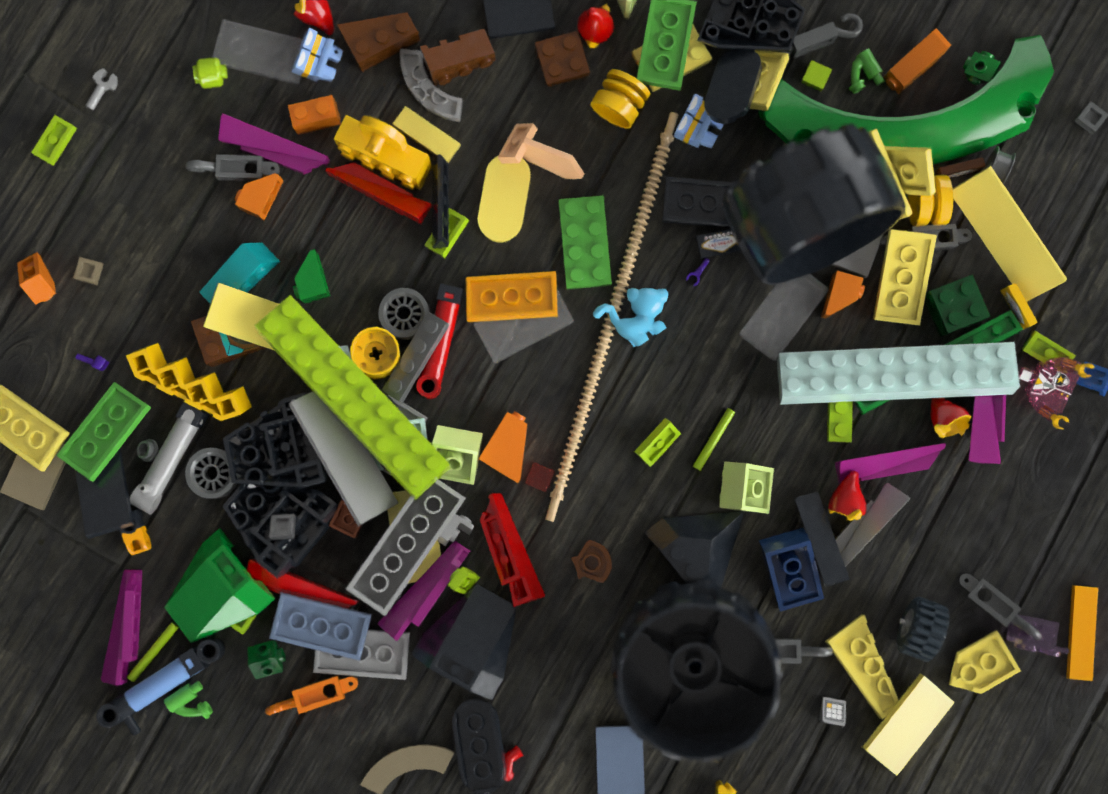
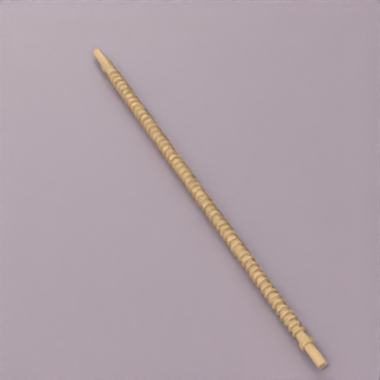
M670 112L665 131L660 135L661 144L657 146L659 151L655 152L657 157L653 158L655 164L651 165L653 170L649 171L651 176H648L649 182H646L647 188H644V192H646L642 195L644 200L640 201L642 206L638 207L640 212L636 213L638 219L634 220L636 225L632 226L634 231H631L632 237H629L631 242L627 244L629 249L625 250L627 255L623 256V259H625L624 262H621L623 268L619 269L621 274L617 275L619 278L615 282L617 287H614L615 293H612L613 299H610L617 315L621 311L620 305H623L621 300L625 299L623 294L627 293L625 287L629 286L627 281L631 280L629 277L633 273L631 268L635 267L633 262H636L635 256H638L636 251L640 250L638 246L642 243L640 238L644 237L642 232L646 231L644 228L648 224L646 219L650 218L648 213H651L650 207H653L652 201H655V197H653L657 194L655 189L659 188L657 183L661 182L659 177L663 176L661 171L665 169L663 165L666 164L665 159L668 158L667 152H670L669 145L674 139L672 134L678 118V114ZM606 313L608 317L604 318L606 323L602 324L604 330L600 331L602 336L598 337L600 342L596 343L598 349L594 350L596 355H593L594 361H591L592 368H589L591 372L587 374L589 379L585 380V383H587L583 387L585 392L581 393L583 398L579 399L581 405L577 406L579 411L575 412L577 417L573 418L575 424L571 425L573 430L569 431L571 437H568L569 443H566L567 449H564L565 456H562L564 460L560 462L562 467L558 468L560 472L559 475H556L558 480L554 481V484H556L555 489L550 493L552 498L545 520L554 522L560 500L563 501L564 487H567L565 483L569 481L567 476L571 474L569 471L570 468H573L571 463L575 462L573 457L577 455L575 450L579 449L577 444L581 442L579 437L583 436L581 431L585 430L583 424L587 423L585 418L589 417L587 415V412L591 410L589 405L593 404L591 402V399H594L593 392H596L595 386H598L596 382L600 380L598 375L602 374L600 369L604 367L602 362L606 361L604 356L608 355L606 349L610 348L608 343L612 342L610 339L614 335L612 330L616 329L610 321L608 313Z

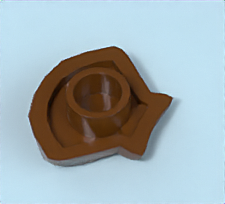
M593 540L587 541L580 554L571 558L575 565L578 579L585 576L603 583L612 569L609 552L603 545Z

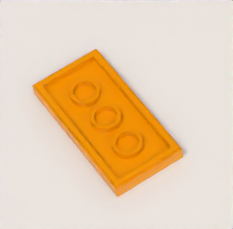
M556 271L466 277L467 322L558 317Z

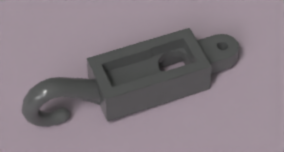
M845 14L841 17V21L844 22L848 19L854 21L856 28L853 31L837 28L831 22L795 36L790 51L782 53L791 54L793 58L834 43L837 37L855 38L862 32V20L855 14Z
M216 154V162L190 160L185 165L188 171L205 172L208 170L216 172L215 177L217 180L255 181L263 178V176H269L274 173L279 174L280 172L277 163L264 162L262 156ZM247 164H256L257 172L246 173L245 166Z
M956 224L912 226L907 230L937 235L934 250L954 249L958 247V244L966 243L972 238L970 230L957 229ZM939 232H947L948 242L941 243L938 240ZM888 235L881 238V245H886Z
M963 574L960 577V584L970 592L968 597L1001 624L1007 627L1011 622L1034 640L1040 641L1042 639L1041 633L1018 615L1021 608L982 578L979 582L970 574ZM982 588H987L992 593V598L987 602H983L978 598V591Z
M775 638L781 663H801V656L826 657L831 656L833 653L831 647L801 646L800 638Z

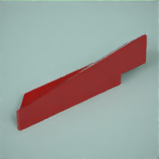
M355 162L325 170L329 176L419 224H422L432 207L431 203L415 198L413 194Z
M490 494L488 497L490 499L486 512L482 513L480 522L501 584H509L514 607L545 597L502 494Z
M256 559L249 560L247 571L254 580L262 581L265 586H268L269 590L278 594L284 592L345 608L359 603V600L289 571L277 579L260 566Z

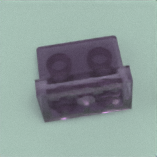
M1019 615L1041 633L1042 639L1040 641L1034 640L1022 629L1011 622L1009 623L1006 640L1014 642L1013 647L1060 657V652L1069 654V649L1056 646L1059 629L1058 622Z

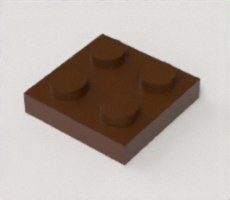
M578 31L535 42L547 87L590 75Z

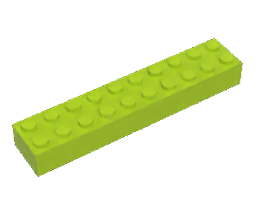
M291 295L255 325L257 332L415 500L450 469L449 462Z

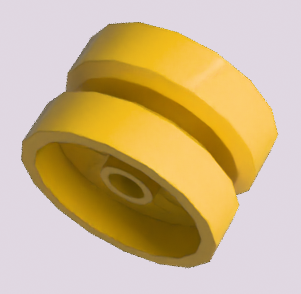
M934 175L936 192L932 196L908 194L907 201L913 213L909 216V220L913 226H926L929 222L934 226L947 225L953 211V188L949 176Z

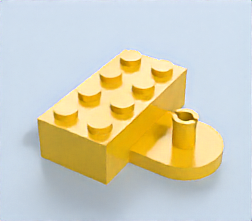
M346 115L334 137V141L338 146L337 148L342 152V156L352 161L354 158L362 161L361 165L370 170L376 168L382 171L381 174L391 180L395 177L402 181L401 184L412 190L414 187L419 190L422 188L432 168L428 154L408 145L405 137L399 131L370 116H363L361 121H358Z

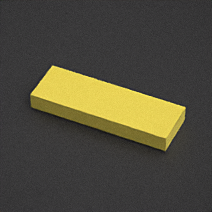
M406 106L393 123L395 128L436 156L441 154L448 163L461 146L459 142Z

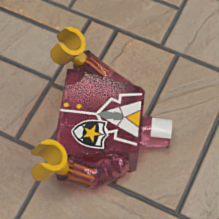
M1066 357L1048 359L1045 363L1039 362L1034 371L1022 367L1018 376L1019 380L1028 383L1025 391L1029 395L1028 401L1036 412L1048 421H1052L1055 428L1063 430L1058 425V421L1063 419L1069 422V419L1065 416L1057 415V413H1062L1079 377H1091V375H1087L1084 372V368H1094L1093 364H1081Z

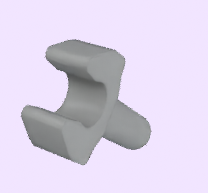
M105 69L97 71L93 76L97 86L85 105L91 110L95 109L106 90L114 91L117 87V77L114 74L109 77L107 82H103L107 75Z

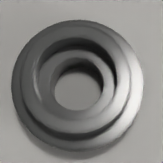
M152 439L141 441L137 447L138 457L145 462H152L159 452L157 442Z

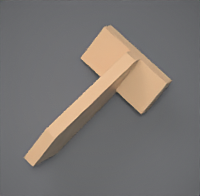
M534 123L516 124L497 157L502 164L520 163L523 158L565 179H582L584 176L583 170L573 155L532 140L538 130Z

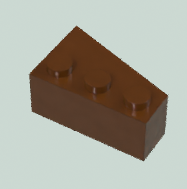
M407 12L337 24L341 35L362 72L399 53L400 49H406L420 42L418 31Z
M485 29L458 36L459 40L447 43L446 39L439 41L440 46L428 49L427 45L420 46L424 63L434 86L438 84L445 85L452 78L459 75L460 77L467 76L472 70L479 67L486 68L493 61H496L495 52Z

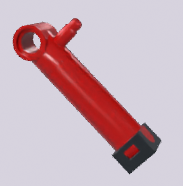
M440 284L438 302L434 315L450 324L418 377L417 390L426 399L436 398L441 392V383L458 311L463 300L464 291L462 288ZM428 381H432L435 384L434 390L430 393H426L423 390L424 384Z

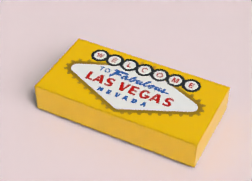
M1014 283L1001 290L1023 329L1037 323L1017 284Z

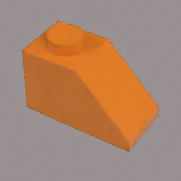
M274 173L244 184L243 189H239L236 194L235 205L240 210L265 220L283 183V179Z
M38 252L17 263L19 285L35 305L42 301H48L56 294L55 283Z
M836 271L831 278L821 318L826 319L853 304L858 298L861 299L865 289V285H862L863 278Z

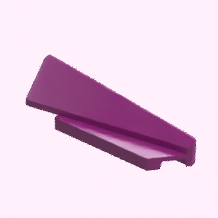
M222 113L218 140L224 143L239 145L243 152L254 156H262L264 160L275 162L280 166L302 174L309 173L312 169L323 164L327 165L330 162L328 156L226 114Z
M1006 395L975 396L969 451L970 462L1001 464L998 442H1004Z
M946 443L835 462L838 483L840 484L851 471L858 472L859 481L927 470L931 467L941 450L946 447Z
M454 541L379 621L378 625L396 641L400 639L411 622L419 627L450 582L451 575L460 567L470 550Z
M142 570L123 571L101 681L113 685L127 683L128 664L138 659Z

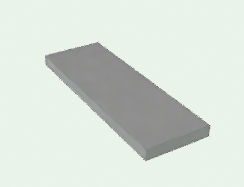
M314 392L289 403L291 410L358 526L398 504L397 499L368 449Z

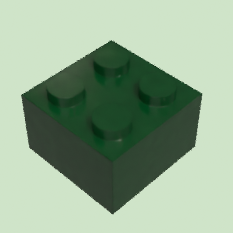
M973 274L926 293L925 302L940 337L990 317Z

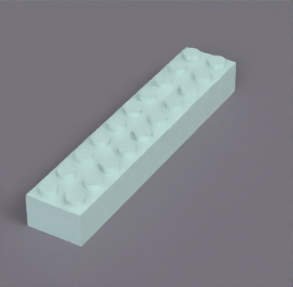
M1014 342L779 353L777 360L780 405L1011 395L1020 387Z

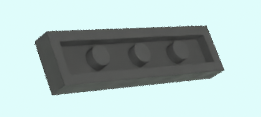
M428 312L382 391L403 403L450 324Z

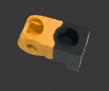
M140 509L132 511L134 525L119 529L127 550L131 555L151 549V541L146 532L142 518L144 516Z

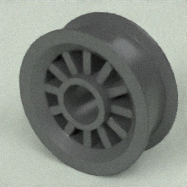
M997 146L989 156L983 170L991 166L1004 185L1013 167L1016 153L1009 155L1000 151V147Z
M398 288L389 292L382 299L379 306V320L383 328L393 334L395 338L410 340L415 336L430 309L424 297L417 291L409 288ZM404 298L403 304H401L399 299ZM397 301L398 306H395L393 303ZM390 307L395 309V311H389ZM402 309L410 310V316L407 319L399 318V313ZM412 321L416 324L414 327H412Z
M205 448L196 452L188 461L185 471L186 481L190 489L198 496L212 499L222 498L229 495L238 485L231 482L229 467L228 469H223L226 465L228 466L225 450ZM215 467L218 474L212 480L209 477V470ZM228 472H229V476H228V477H227V476H224V473H228Z

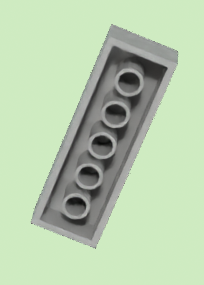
M439 479L416 500L410 496L346 590L383 615H386L466 498Z

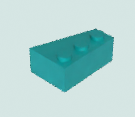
M262 242L242 243L199 293L210 304L218 283L248 293L280 261Z

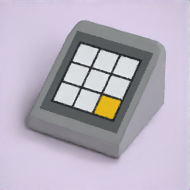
M822 697L819 720L824 723L845 726L846 701Z

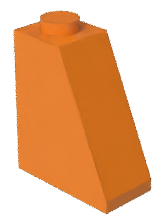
M937 28L933 30L888 71L884 78L889 88L896 90L899 94L933 66L949 49L951 44Z
M514 411L513 414L506 413L479 460L519 483L522 474L528 425L524 422L526 418Z

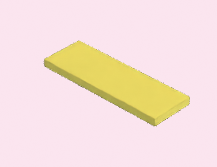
M991 166L953 188L954 200L1010 282L1017 284L1026 302L1066 282V276Z

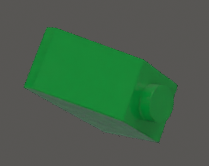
M315 249L310 250L294 278L296 285L293 286L296 298H300L304 304L330 297L319 254Z

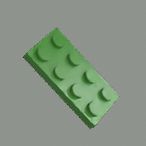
M651 0L637 79L643 84L681 90L696 1Z
M604 195L559 199L566 288L611 286Z
M114 382L56 456L94 482L151 407Z

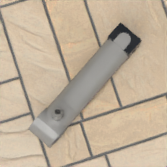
M183 402L176 414L178 418L143 481L131 494V505L148 514H152L156 510L162 499L161 494L198 428H202L209 416L208 413Z

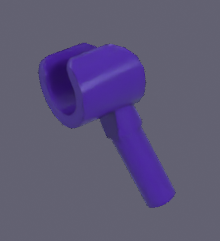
M705 258L694 273H689L686 281H688L690 276L694 275L697 277V282L693 286H697L700 281L699 276L710 262L709 259Z
M80 354L76 355L77 360L88 363L100 371H104L109 364V361L99 355L95 360Z

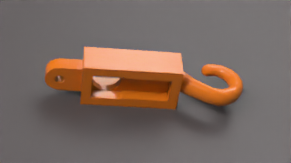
M339 675L295 689L292 691L294 698L267 707L265 713L272 715L297 707L298 713L301 714L345 698L344 693L357 688L358 680L354 676L340 679ZM333 684L337 691L335 696L327 697L324 695L323 689L325 685Z

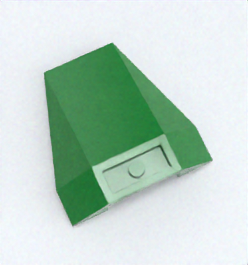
M218 529L202 543L164 607L191 643L259 614L275 599L264 583L254 580L233 554L231 549L234 545L221 529Z

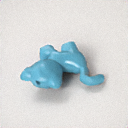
M628 289L627 298L631 302V309L636 314L633 318L620 319L615 307L606 303L598 306L594 310L593 316L600 318L605 312L608 313L610 321L616 327L618 334L627 339L633 347H638L649 340L647 332L657 335L666 329L662 321H655L654 319L662 312L663 305L668 299V291L666 289Z

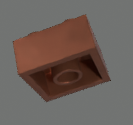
M341 500L329 526L348 536L357 538L363 524L357 525L345 502Z

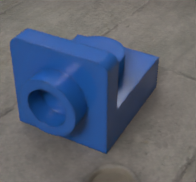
M1093 364L1094 368L1085 367L1084 372L1087 375H1091V377L1082 378L1078 376L1076 384L1098 391L1100 395L1105 396L1108 391V369Z

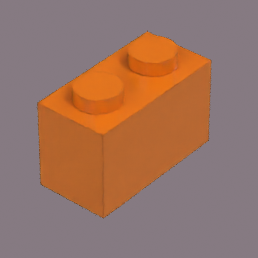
M332 95L288 105L292 126L297 134L341 124L337 104Z

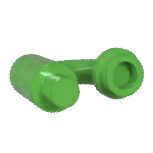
M870 49L856 56L851 70L852 85L848 88L853 94L865 88V81L863 79L859 80L861 68L868 79H873L877 86L885 81L881 75L883 70Z
M199 681L192 685L186 684L164 699L168 710L180 716H203L207 719L213 713L211 706L206 701L198 703V708H187L184 706L196 698L197 692L203 689Z

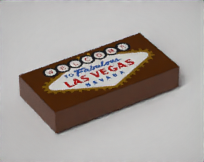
M978 158L940 167L934 175H947L949 178L978 172L986 165L984 158Z

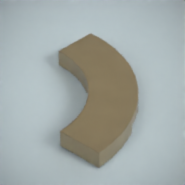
M432 744L402 747L379 760L366 774L360 785L377 794H382L391 781L408 771L428 769L444 774L455 751Z

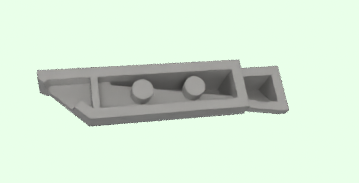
M886 483L875 501L869 500L866 503V514L862 515L858 520H851L835 537L845 567L910 500L906 494Z

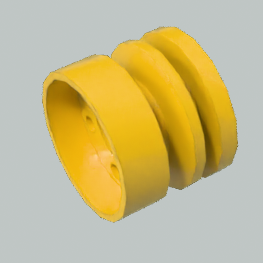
M616 69L609 70L607 79L602 82L605 90L600 89L597 91L590 106L598 115L621 128H631L638 116L637 109L643 108L644 101L650 96V91L641 81L630 74Z
M371 327L359 332L353 339L350 348L351 358L368 378L384 379L392 374L400 360L399 344L393 334L383 328ZM374 350H377L378 353H383L379 355V360L370 357L373 355Z

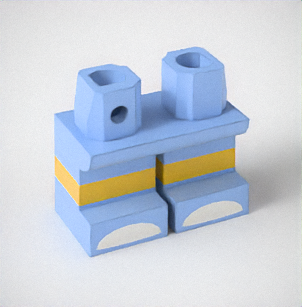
M309 28L304 34L291 72L315 82L319 79L331 82L336 69L326 65L327 59L338 63L343 50L333 45V39H326L318 35L317 31Z
M695 94L676 129L674 137L697 148L700 144L712 148L718 136L707 130L710 125L721 130L724 124L710 119L705 110L703 97Z

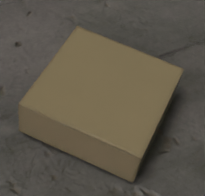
M79 257L73 279L98 285L104 264Z

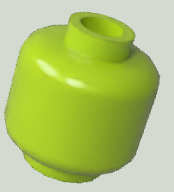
M216 57L199 59L196 65H193L195 83H199L202 88L221 87L224 79L228 78L226 65H221L220 60Z

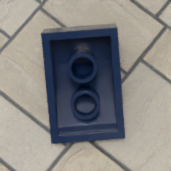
M804 528L759 540L780 612L824 599L811 541Z

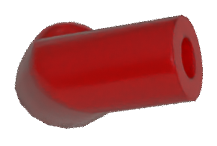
M518 746L504 754L506 761V777L504 781H510L514 777L512 770L513 762L523 756Z

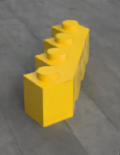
M158 343L126 355L136 378L156 385V388L171 396H178L185 400V403L213 414V417L220 421L241 415L252 407L243 386L223 393L215 372L195 378L187 357L167 364Z

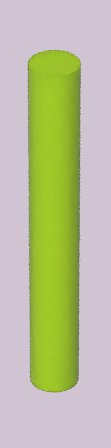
M727 408L694 463L693 467L701 471L733 418L735 414L733 410Z
M175 622L170 623L129 673L127 678L130 681H136L177 631L179 626Z

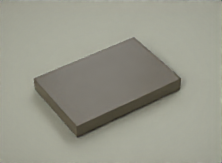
M17 455L0 493L37 509L45 510L66 462L55 455L43 472Z

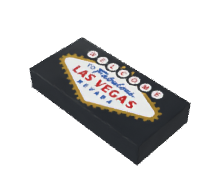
M731 229L696 236L700 259L740 251Z

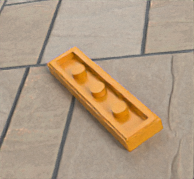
M1072 585L1066 678L1093 681L1098 588Z

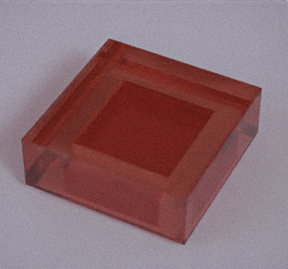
M534 462L525 484L546 492L555 471Z

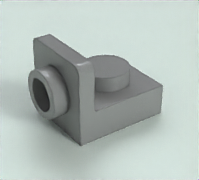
M455 514L440 535L438 542L444 546L449 541L454 542L460 530L470 535L474 525L471 524V520L466 516Z

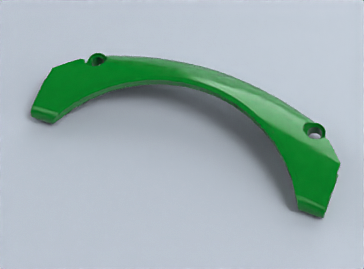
M1036 35L1015 39L1010 56L989 83L967 99L938 111L905 117H875L854 114L817 102L781 79L768 111L758 110L760 119L765 120L766 126L786 144L790 142L800 144L809 140L815 131L828 128L832 132L844 124H855L857 128L864 127L868 132L877 129L884 146L931 148L933 165L979 152L1027 131L1036 113L1034 105L1039 103L1053 76L1054 70L1050 54L1042 36Z

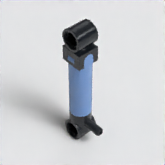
M210 638L180 655L176 660L106 705L101 706L96 714L97 722L102 727L111 728L124 721L133 736L141 732V729L132 715L209 667V663L221 659L225 654L223 641L218 638ZM209 644L213 645L216 649L214 656H210L207 653V646ZM109 709L114 710L116 714L115 720L110 719L108 716Z

